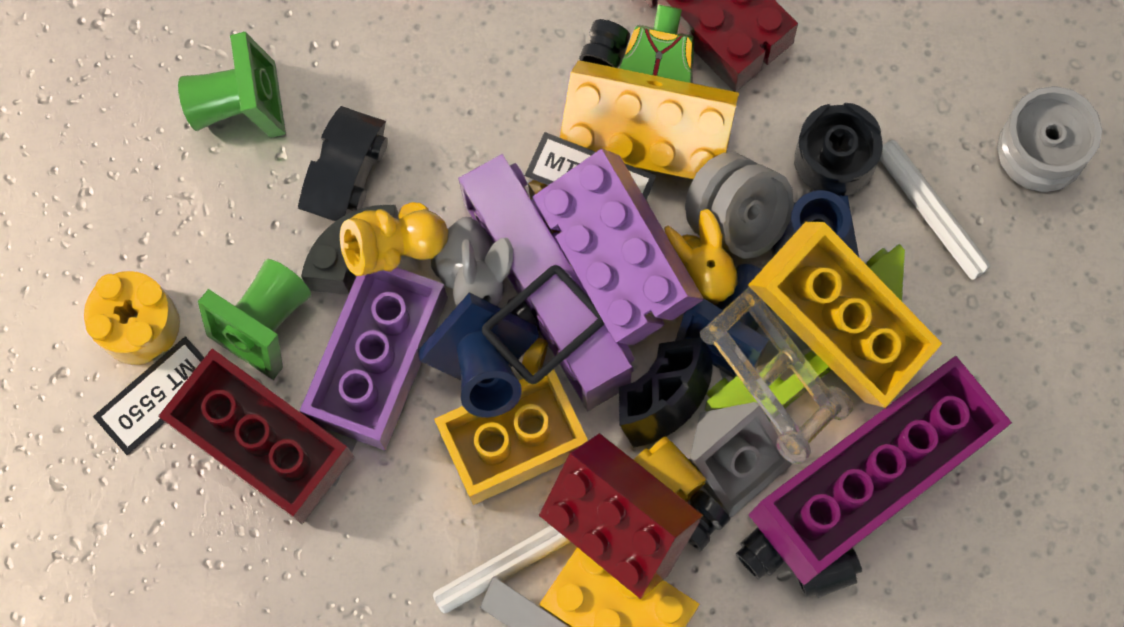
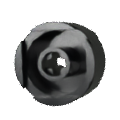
M853 103L832 106L827 104L814 110L803 123L795 150L794 165L801 179L814 191L825 190L838 196L851 195L861 190L871 180L882 154L883 145L879 123L870 112ZM839 148H841V149L844 150V151L837 152V150H838Z

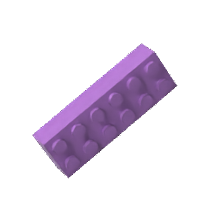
M501 154L458 178L464 205L471 217L481 224L491 237L493 243L500 238H508L511 242L513 263L507 278L517 294L521 293L553 265L560 266L587 294L555 238L559 233L556 232L551 235L545 222L546 220L534 199L530 200L525 189L527 181L516 163L509 165L504 155ZM556 274L525 300L535 317L541 335L547 340L554 356L598 319ZM604 324L559 365L588 412L619 394V387L631 383V373L634 371L631 363L635 360L628 345L615 343Z

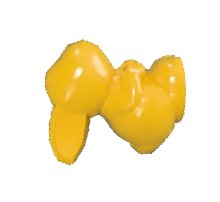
M416 202L405 204L400 208L399 220L383 209L363 211L344 221L341 226L340 244L343 258L349 270L356 276H364L383 270L390 272L398 267L403 255L418 260L433 259L442 251L448 240V229L445 221L436 213L429 211V208Z
M704 209L700 212V238L688 234L681 236L669 225L664 227L665 234L704 299L716 305L734 293L737 286V272L733 259L722 249L720 226L716 217L709 209Z

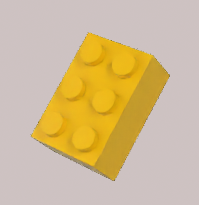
M554 369L536 384H529L524 378L520 379L519 382L522 388L521 398L510 411L502 415L488 418L472 415L461 406L434 419L473 505L564 464L572 451L588 441Z
M577 547L539 605L540 608L569 627H687L700 604L664 580L643 598L639 599Z

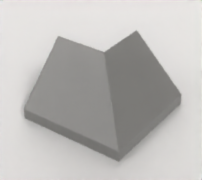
M751 402L700 413L689 460L707 479L704 482L703 488L732 517L794 463V460L758 403Z

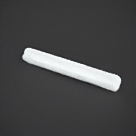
M891 140L884 144L880 161L968 277L976 279L983 275L989 269L990 263L897 141Z
M550 525L434 592L433 598L440 611L448 613L488 590L493 577L504 581L570 543V541Z

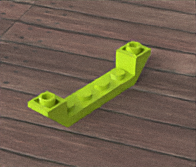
M898 244L889 252L882 248L866 262V265L902 301L905 249ZM811 350L793 366L797 372L786 381L778 377L761 392L764 397L762 400L740 375L730 382L723 378L706 393L709 399L706 401L704 410L707 412L756 402L761 406L769 421H771L831 372L832 369Z

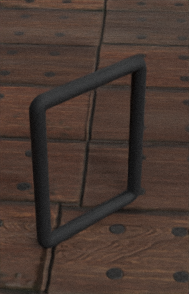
M553 265L483 325L482 333L529 384H536L604 325V322L590 297L560 266ZM556 274L598 319L537 373L532 375L491 329Z

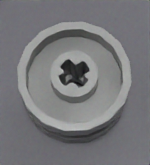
M1051 86L1032 91L1021 98L1000 132L997 150L1001 166L1012 180L1026 189L1040 192L1063 189L1078 178L1100 147L1102 127L1099 115L1088 99L1071 89Z
M736 152L722 153L708 160L696 173L688 189L685 203L687 222L693 232L699 235L701 210L709 209L719 223L722 233V248L743 259L756 258L769 251L783 236L791 220L794 206L793 189L787 178L780 173Z

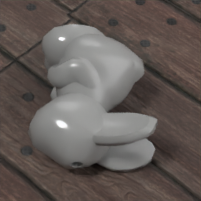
M462 217L448 228L447 243L442 251L431 259V269L445 286L454 289L453 297L456 307L469 292L498 306L504 293L503 280L510 273L513 263L512 244L508 238H500L493 243L491 237L478 221L472 217Z

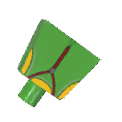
M658 4L654 27L637 25L635 27L619 69L693 83L694 36L678 33L682 9Z

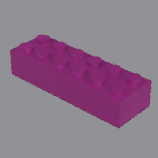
M955 355L760 501L748 515L801 583L805 585L991 441L1012 422Z

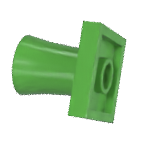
M246 31L230 35L234 69L209 74L186 75L179 78L178 93L181 107L186 120L195 131L243 113L270 138L286 134L275 61Z
M266 259L255 279L235 306L210 289L198 300L206 336L274 380L283 368L278 334L274 331L311 297V292L304 281L288 267L275 260Z

